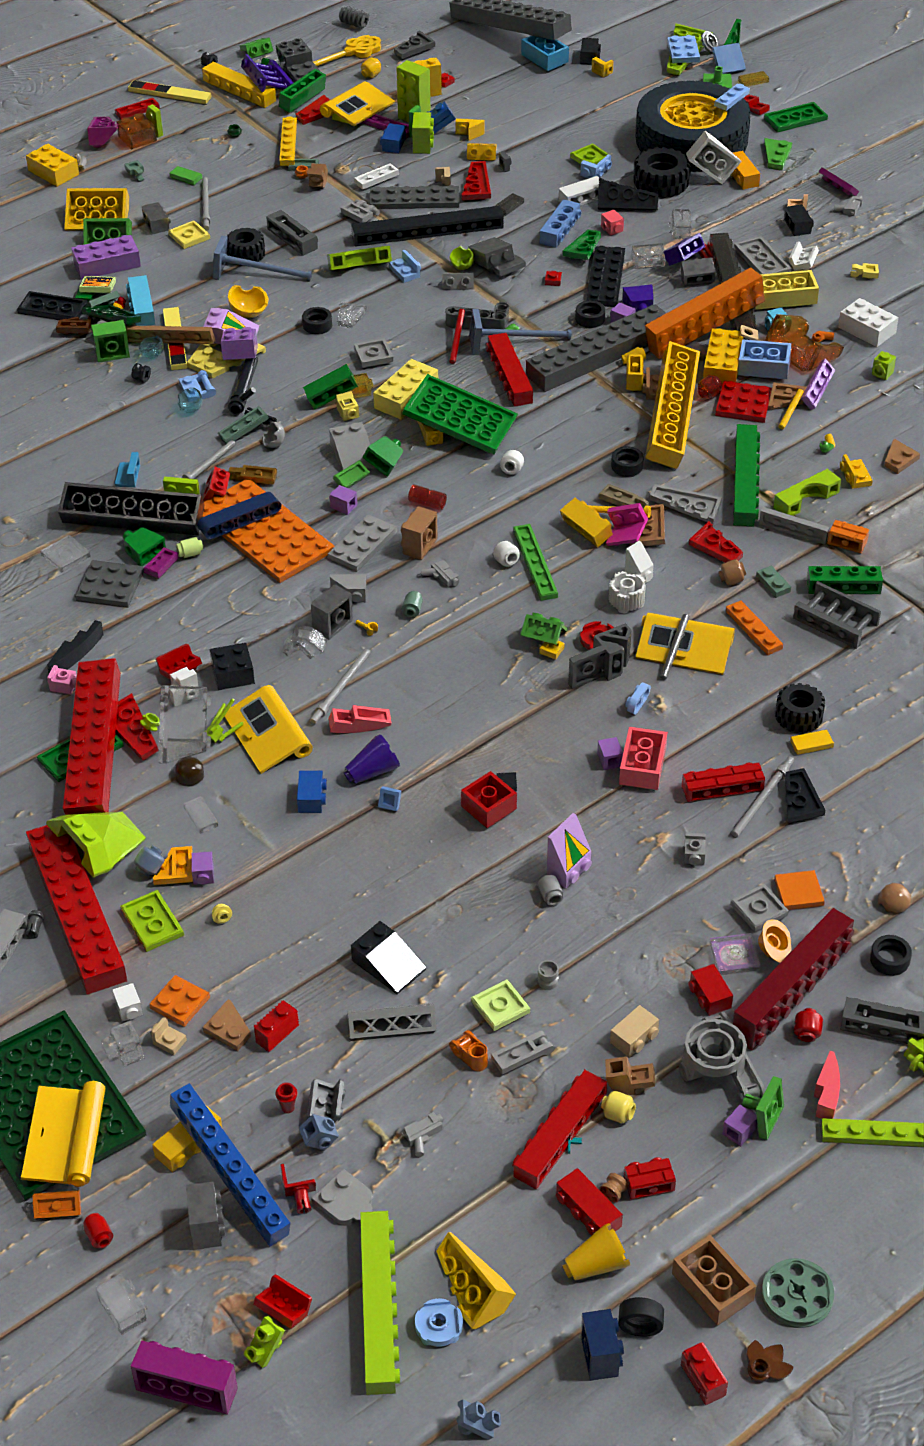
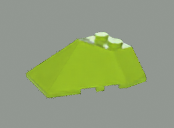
M123 811L62 815L46 822L57 837L68 833L85 852L81 864L92 877L112 870L117 862H121L125 855L136 849L146 839Z

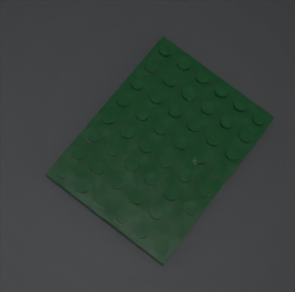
M65 1010L0 1042V1161L24 1200L56 1184L21 1180L39 1086L83 1090L84 1084L89 1081H97L105 1086L93 1164L147 1136L146 1130Z

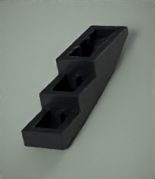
M95 620L87 632L79 630L72 642L64 640L47 664L48 673L51 672L54 665H57L60 669L68 670L94 648L104 635L102 622Z

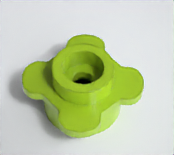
M153 713L143 715V720H140V724L145 729L156 732L157 726L160 725V719Z

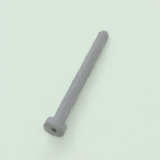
M229 441L191 473H185L182 478L194 479L233 448L235 441Z

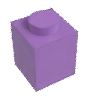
M618 303L610 311L611 323L635 313L636 309Z
M339 485L330 493V506L334 510L348 515L357 506V492Z
M617 737L598 740L597 755L603 770L619 768L621 766L623 752Z
M212 852L192 853L194 885L214 883Z
M739 1105L724 1121L722 1135L742 1146L757 1128V1115L752 1110Z

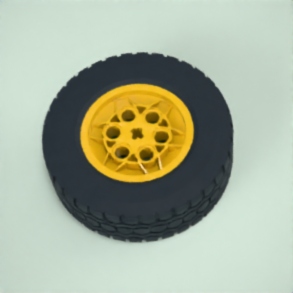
M677 81L660 85V87L658 86L648 91L638 103L635 133L636 144L641 152H646L647 149H654L656 147H666L667 149L678 150L686 155L702 133L706 131L732 153L738 151L745 152L748 145L751 118L749 105L742 98L727 111L715 107L714 101L730 90V88L716 83ZM690 162V164H691L690 170H691V171H699V170H701L700 168H698L697 166H695L693 163Z

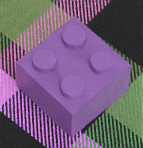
M244 327L239 330H235V328L224 330L221 338L223 360L255 358L258 349L256 328Z

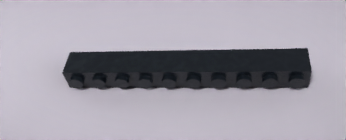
M500 206L353 223L351 224V232L354 246L357 247L503 229L504 215Z

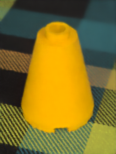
M607 1223L564 1259L566 1264L562 1265L568 1279L573 1277L576 1281L627 1268L631 1264L629 1259L625 1260L624 1253L626 1252L614 1229H611V1224Z

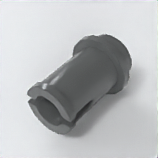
M32 910L28 914L29 922L25 934L32 938L34 933V938L39 935V929L44 921V916L41 911Z

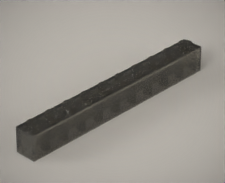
M715 233L709 236V250L713 258L719 284L741 273V267H738V257H735V248H732L733 242L729 238L728 233ZM753 308L730 320L733 330L740 331V326L744 325L758 330L759 334V327L756 325ZM744 331L746 334L752 335L749 331Z

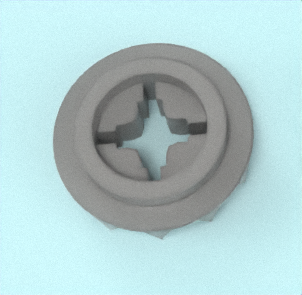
M705 31L701 35L702 46L709 53L713 52L712 48L718 46L716 37L709 31Z

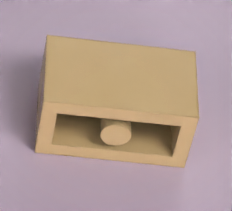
M639 1005L611 1029L610 1043L630 1058L635 1052H640L649 1040H653L658 1035L659 1019Z

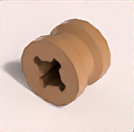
M610 1173L606 1178L607 1182L602 1183L599 1190L609 1201L616 1203L621 1198V1193L627 1190L628 1183L622 1176Z

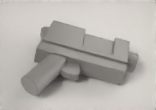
M852 196L848 203L834 205V211H843V214L855 216L858 208L863 205V198L861 196Z
M444 560L431 564V568L421 569L422 576L433 575L435 578H439L447 587L459 584V575L454 573Z
M432 1112L425 1119L419 1122L415 1121L404 1127L402 1136L407 1139L410 1147L414 1145L416 1157L424 1156L423 1143L428 1142L431 1135L443 1130V1118L440 1114L436 1115Z

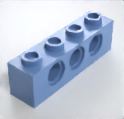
M562 200L541 228L540 244L557 248L560 242H563L565 235H568L576 220L581 217L580 203Z

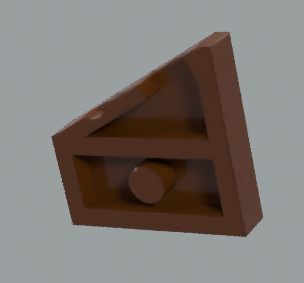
M88 315L87 319L79 320V317L59 320L56 332L64 335L70 333L88 334L93 323V316Z

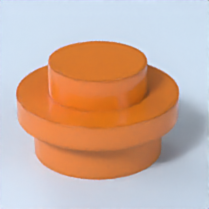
M304 165L298 166L295 170V175L301 179L308 176V167Z

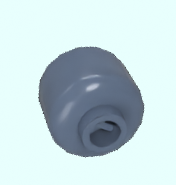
M153 845L151 848L143 847L134 860L135 869L148 877L156 875L165 861L161 855L162 851Z

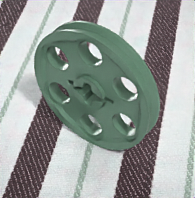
M786 1259L773 1265L766 1273L762 1286V1299L767 1311L779 1322L791 1327H810L824 1320L829 1314L834 1300V1286L829 1275L817 1264L805 1259ZM798 1267L803 1271V1274L795 1276L791 1274L790 1269ZM778 1277L783 1281V1284L774 1286L771 1284L770 1279ZM814 1278L822 1279L824 1285L816 1287L812 1284L811 1280ZM796 1289V1291L798 1292L802 1291V1296H800L798 1293L793 1294L794 1290ZM778 1298L784 1301L785 1305L778 1308L773 1306L771 1301ZM816 1299L823 1300L826 1306L824 1308H817L814 1306L813 1301ZM795 1310H802L806 1313V1317L798 1319L793 1315V1312Z

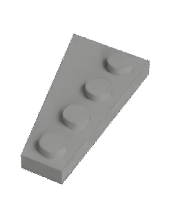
M654 484L650 493L651 501L664 504L666 507L705 522L710 521L712 524H714L722 501V497Z

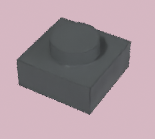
M505 151L499 152V166L504 172L510 171L511 157Z

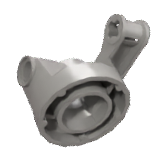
M720 1012L718 1016L711 1018L703 1017L701 1022L691 1027L686 1034L682 1063H679L680 1074L685 1082L704 1076L722 1077L731 1074L742 1103L746 1094L762 1098L765 1093L764 1085L746 1054L747 1044L745 1037L738 1027L729 1022L725 1012Z

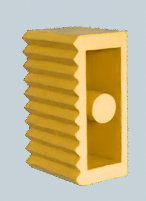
M627 355V390L641 391L643 389V355Z

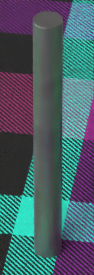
M687 614L682 615L660 675L662 679L668 678L690 618Z

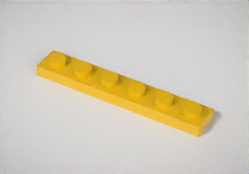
M291 116L282 119L280 166L295 165L297 118Z

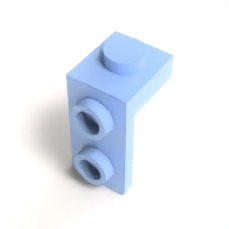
M608 154L597 165L585 160L581 162L580 176L588 179L595 176L601 177L612 166L611 155Z

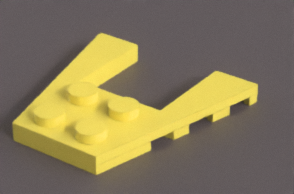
M216 343L200 344L187 361V367L197 372L204 370L207 372L208 377L213 379L229 371L230 367L241 365L245 359L223 360L222 352L213 349L217 345ZM258 344L256 354L260 352L265 353L266 347Z

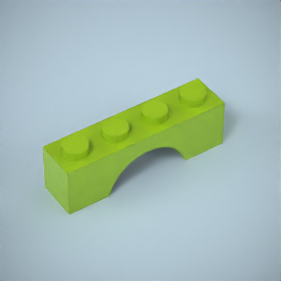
M390 246L327 254L329 270L392 261Z
M827 468L775 494L773 508L776 511L794 516L800 513L802 499L811 496L828 499L840 492L841 479Z

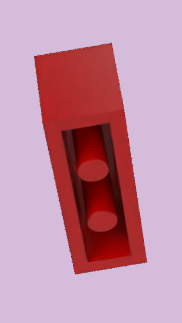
M578 1168L556 1182V1198L562 1205L565 1204L571 1210L576 1220H580L586 1226L591 1236L607 1223L611 1224V1229H614V1231L622 1227L623 1214Z

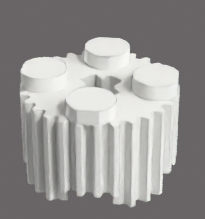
M623 571L621 573L618 572V574L615 573V577L609 583V602L618 609L619 613L625 614L629 610L633 611V609L636 610V608L639 609L644 606L646 590L644 577L638 574L636 576L635 574L631 575L630 573L627 575V572Z

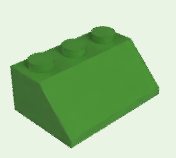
M83 218L84 245L124 235L132 236V221L129 218Z

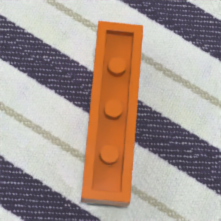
M742 600L726 606V613L767 656L783 649V643Z

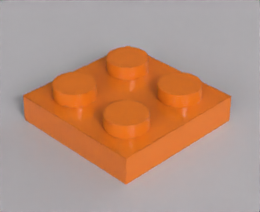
M174 975L149 1005L151 1010L185 1027L208 1001L210 994L204 989Z

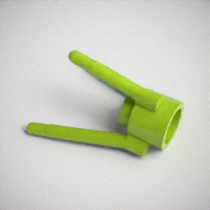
M231 699L227 706L225 703L222 704L210 726L204 732V735L214 743L218 740L222 742L244 724L240 722L224 734L222 733L224 729L219 724L234 703V699Z

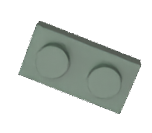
M118 291L93 299L86 304V307L101 306L106 303L107 305H112L119 297Z
M772 565L756 571V577L775 598L791 592V586Z

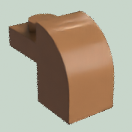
M311 163V168L307 170L309 187L325 188L328 174L326 164Z
M627 1056L605 1059L606 1079L612 1090L627 1095H636L635 1089L655 1087L653 1063L631 1066Z

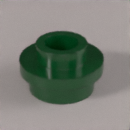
M233 124L229 126L227 132L232 137H238L242 133V129L239 125Z

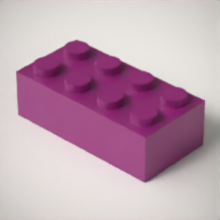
M141 1340L130 1366L137 1391L227 1415L238 1390L235 1368L229 1361L224 1359L214 1360L201 1353H188L178 1347H165L155 1341L146 1342Z

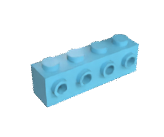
M147 275L128 277L129 284H126L130 312L141 316V322L136 323V326L155 325Z

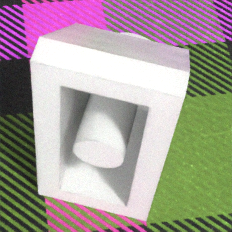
M638 541L626 549L625 572H627V575L629 573L631 575L635 574V576L636 574L641 575V577H644L645 583L649 582L653 578L654 565L642 542Z

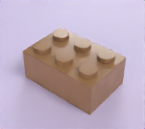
M711 1235L673 1259L672 1275L717 1326L754 1301L756 1285Z

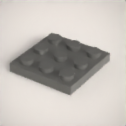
M92 560L76 593V601L129 608L144 573L143 566Z

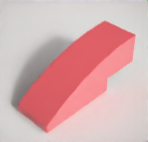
M353 705L351 710L332 708L328 718L331 733L367 732L391 726L392 723L389 709Z
M833 1051L829 1052L815 1087L814 1097L819 1098L815 1117L821 1119H834L839 1098L840 1072Z

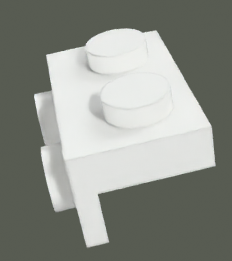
M800 241L796 242L789 257V263L794 271L811 268L819 252L818 247L802 248Z

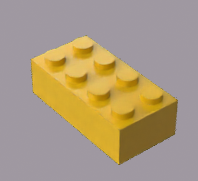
M712 328L704 365L703 383L723 385L724 381L736 382L742 340L744 339V337L740 336V331Z

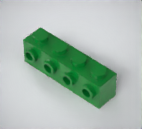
M314 69L281 91L279 107L290 113L325 89L326 74Z
M808 566V594H814L817 581L844 594H881L883 585L881 566Z

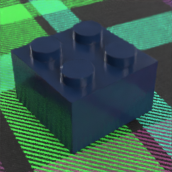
M611 1309L582 1313L581 1342L590 1381L619 1377V1367L623 1366V1342L617 1338V1333H619L618 1320L613 1318Z

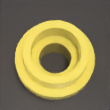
M218 904L212 910V919L215 923H225L232 917L231 908L225 904Z

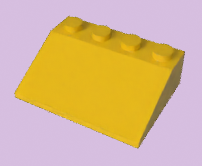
M67 188L64 229L83 230V218H127L129 212L127 188Z

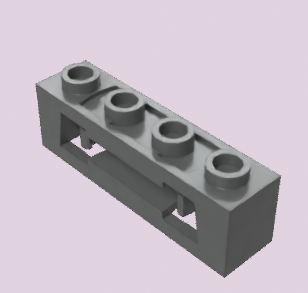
M279 210L266 216L267 229L304 256L318 249L317 236L284 211Z
M846 997L840 1030L908 1044L911 1037L902 1036V1032H905L906 1035L915 1034L916 1038L914 1039L916 1041L921 1038L924 1039V1012ZM857 1022L861 1023L862 1026H864L865 1024H867L868 1026L866 1029L858 1026H853V1023Z

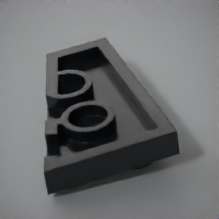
M802 768L787 771L785 774L787 823L825 816L826 810L806 770Z

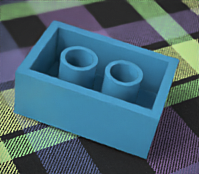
M532 35L521 39V55L547 71L569 62V47L557 39L551 40Z

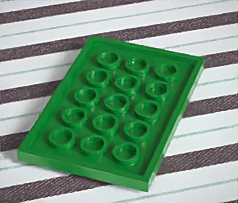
M429 374L421 382L402 412L403 415L493 455H495L518 416L517 413Z

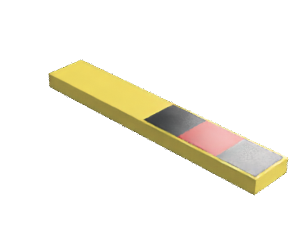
M133 80L128 86V91L201 104H207L212 97L210 92Z
M179 307L164 308L165 326H181ZM168 343L171 370L187 369L184 343Z

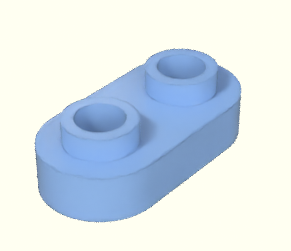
M642 682L636 686L632 697L629 696L625 706L629 713H638L649 696L650 685Z

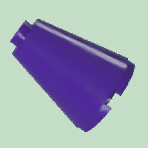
M382 735L375 736L345 767L344 775L349 782L353 781L356 784L395 770L400 766L397 756L394 752H391L390 745Z

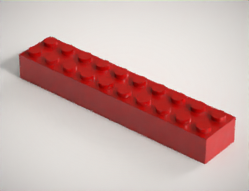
M116 658L78 662L63 803L65 815L109 812L121 676Z
M48 825L26 831L31 854L86 994L88 995L127 982L125 965L86 870L81 864L82 861L72 837L68 833L57 837Z

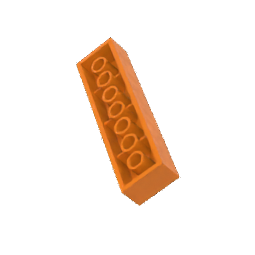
M750 267L646 324L645 329L649 351L658 359H661L669 341L685 346L712 331V328L716 329L765 302L762 276Z

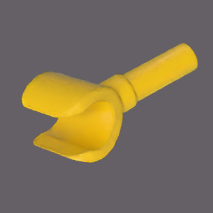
M356 620L357 625L367 630V635L372 636L374 631H378L377 623L369 622L365 624Z

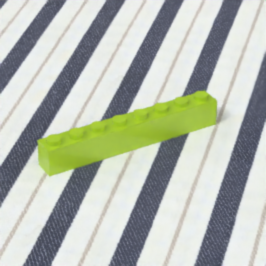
M388 1211L360 1212L366 1395L396 1394L395 1384H400V1368L395 1369V1362L399 1361V1346H394V1340L398 1339V1324L393 1325V1318L398 1317L397 1303H392V1296H397L396 1282H391V1275H396L395 1261H390V1255L395 1254L394 1240H390L389 1234H394L393 1220H389Z

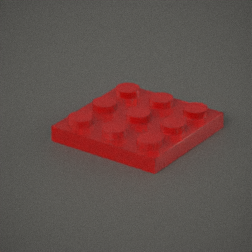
M724 381L715 416L765 423L772 387Z

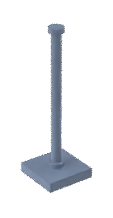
M221 236L214 251L213 279L219 280L226 262L307 278L309 281L312 277V271L305 272L227 256V236Z
M472 309L469 330L472 355H479L482 335L489 336L507 333L508 336L564 337L567 339H571L572 336L571 330L483 329L479 309Z

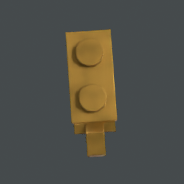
M243 465L240 468L230 467L228 471L230 473L229 479L236 481L251 480L255 483L274 485L277 477V469Z

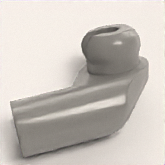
M76 153L73 157L77 159L78 170L83 171L87 160L84 156Z

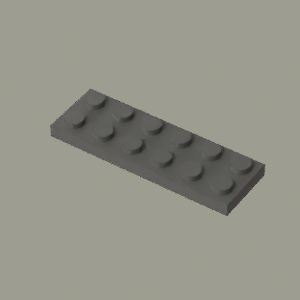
M459 186L370 188V205L375 206L377 209L459 208Z

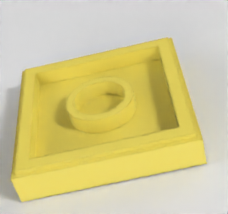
M191 221L168 230L169 236L183 249L210 239V234L196 221Z

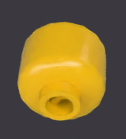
M372 57L365 60L361 64V74L365 78H374L381 72L380 61Z

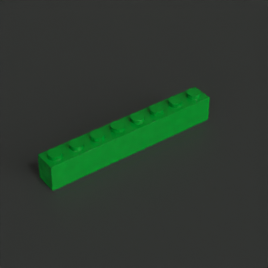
M737 424L734 526L754 527L755 520H758L759 509H756L759 508V498H756L759 497V487L756 486H759L760 478L758 476L760 470V454H758L760 452V443H757L760 442V432H757V425Z

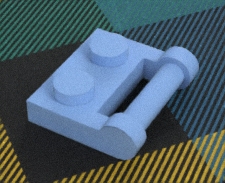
M204 370L199 371L196 375L179 378V385L188 403L216 395V390L209 382L208 374ZM198 382H203L206 390L202 391Z

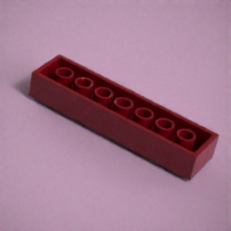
M832 908L734 1011L733 1025L738 1027L743 1033L749 1050L753 1051L757 1045L761 1046L768 1033L776 1030L781 1019H786L791 1009L801 1003L804 995L814 989L816 982L826 976L828 969L838 963L840 956L850 950L852 946L850 941L854 934V920Z

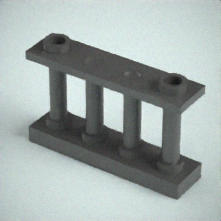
M817 581L814 598L807 605L798 601L794 607L793 619L857 649L861 643L862 630L868 623L878 626L881 611ZM821 600L830 604L823 613L814 609ZM836 608L846 612L839 620L830 616ZM853 615L862 619L855 628L845 624Z

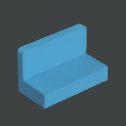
M132 452L129 462L119 463L115 480L116 487H136L140 469L139 452Z

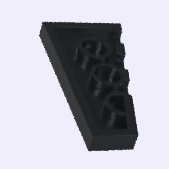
M599 178L598 209L658 210V194Z

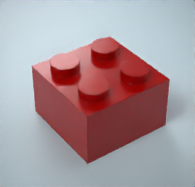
M490 771L461 790V807L483 826L489 828L517 809V792Z

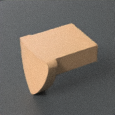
M804 194L803 199H788L787 206L803 204L804 208L807 209L808 194Z

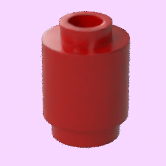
M92 1213L84 1219L83 1229L94 1248L107 1247L113 1239V1233L105 1218L99 1213Z

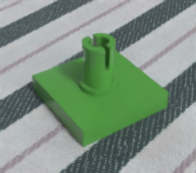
M716 66L714 74L703 73V82L716 83L730 89L732 88L731 74H722L723 67Z
M775 1076L772 1077L762 1098L746 1094L743 1099V1107L756 1111L759 1138L768 1140L784 1108L782 1079Z

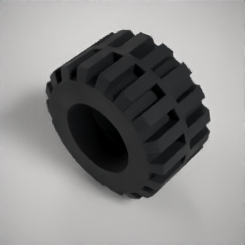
M240 228L231 231L227 235V256L259 262L265 256L264 236L259 230Z
M798 683L797 685L790 684L789 687L785 686L783 690L779 691L777 696L776 720L780 723L781 727H786V730H792L794 733L814 731V728L817 729L823 721L825 697L822 696L821 691H817L816 687H810L809 684L802 685V683Z

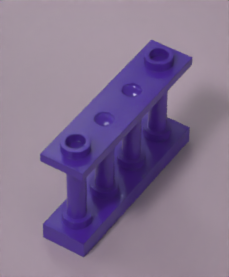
M245 54L244 59H242L241 68L261 92H264L266 86L283 91L293 84L292 80L275 60L270 59L269 63L264 65L255 63L248 54Z

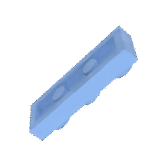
M737 83L716 99L714 106L727 111L748 95L750 88Z

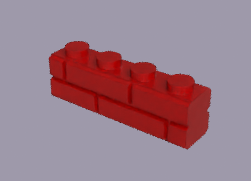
M748 762L738 766L729 765L718 769L709 768L699 772L690 771L682 775V789L687 802L763 791L765 786V776L759 762Z

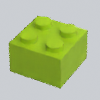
M414 112L412 125L413 153L430 154L431 148L434 146V118H431V112Z

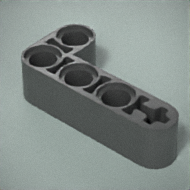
M499 302L495 305L494 311L479 309L483 329H505L509 322V304ZM450 306L445 309L446 326L455 328L459 309H464L462 329L470 330L472 309L474 308Z

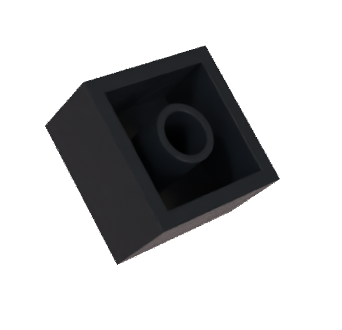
M247 643L209 649L211 666L218 690L255 684L254 670Z

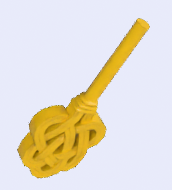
M370 35L348 39L343 51L316 60L314 64L319 66L343 56L351 57L355 55L356 57L367 58L381 50V39Z

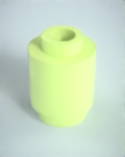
M194 537L177 543L176 549L177 553H179V558L201 554V550H203L202 541Z

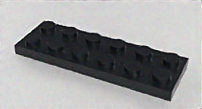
M595 247L586 301H597L607 307H615L618 304L626 248Z

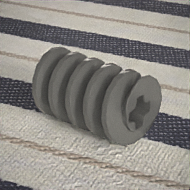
M343 6L339 12V20L355 27L364 28L369 21V13L354 7Z

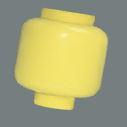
M613 1091L608 1096H604L601 1108L604 1109V1116L607 1119L625 1123L633 1118L636 1104L630 1095Z

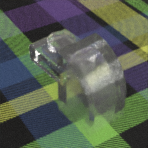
M298 626L295 627L293 634L285 639L282 652L288 656L301 650L311 659L324 652L327 639L312 627Z

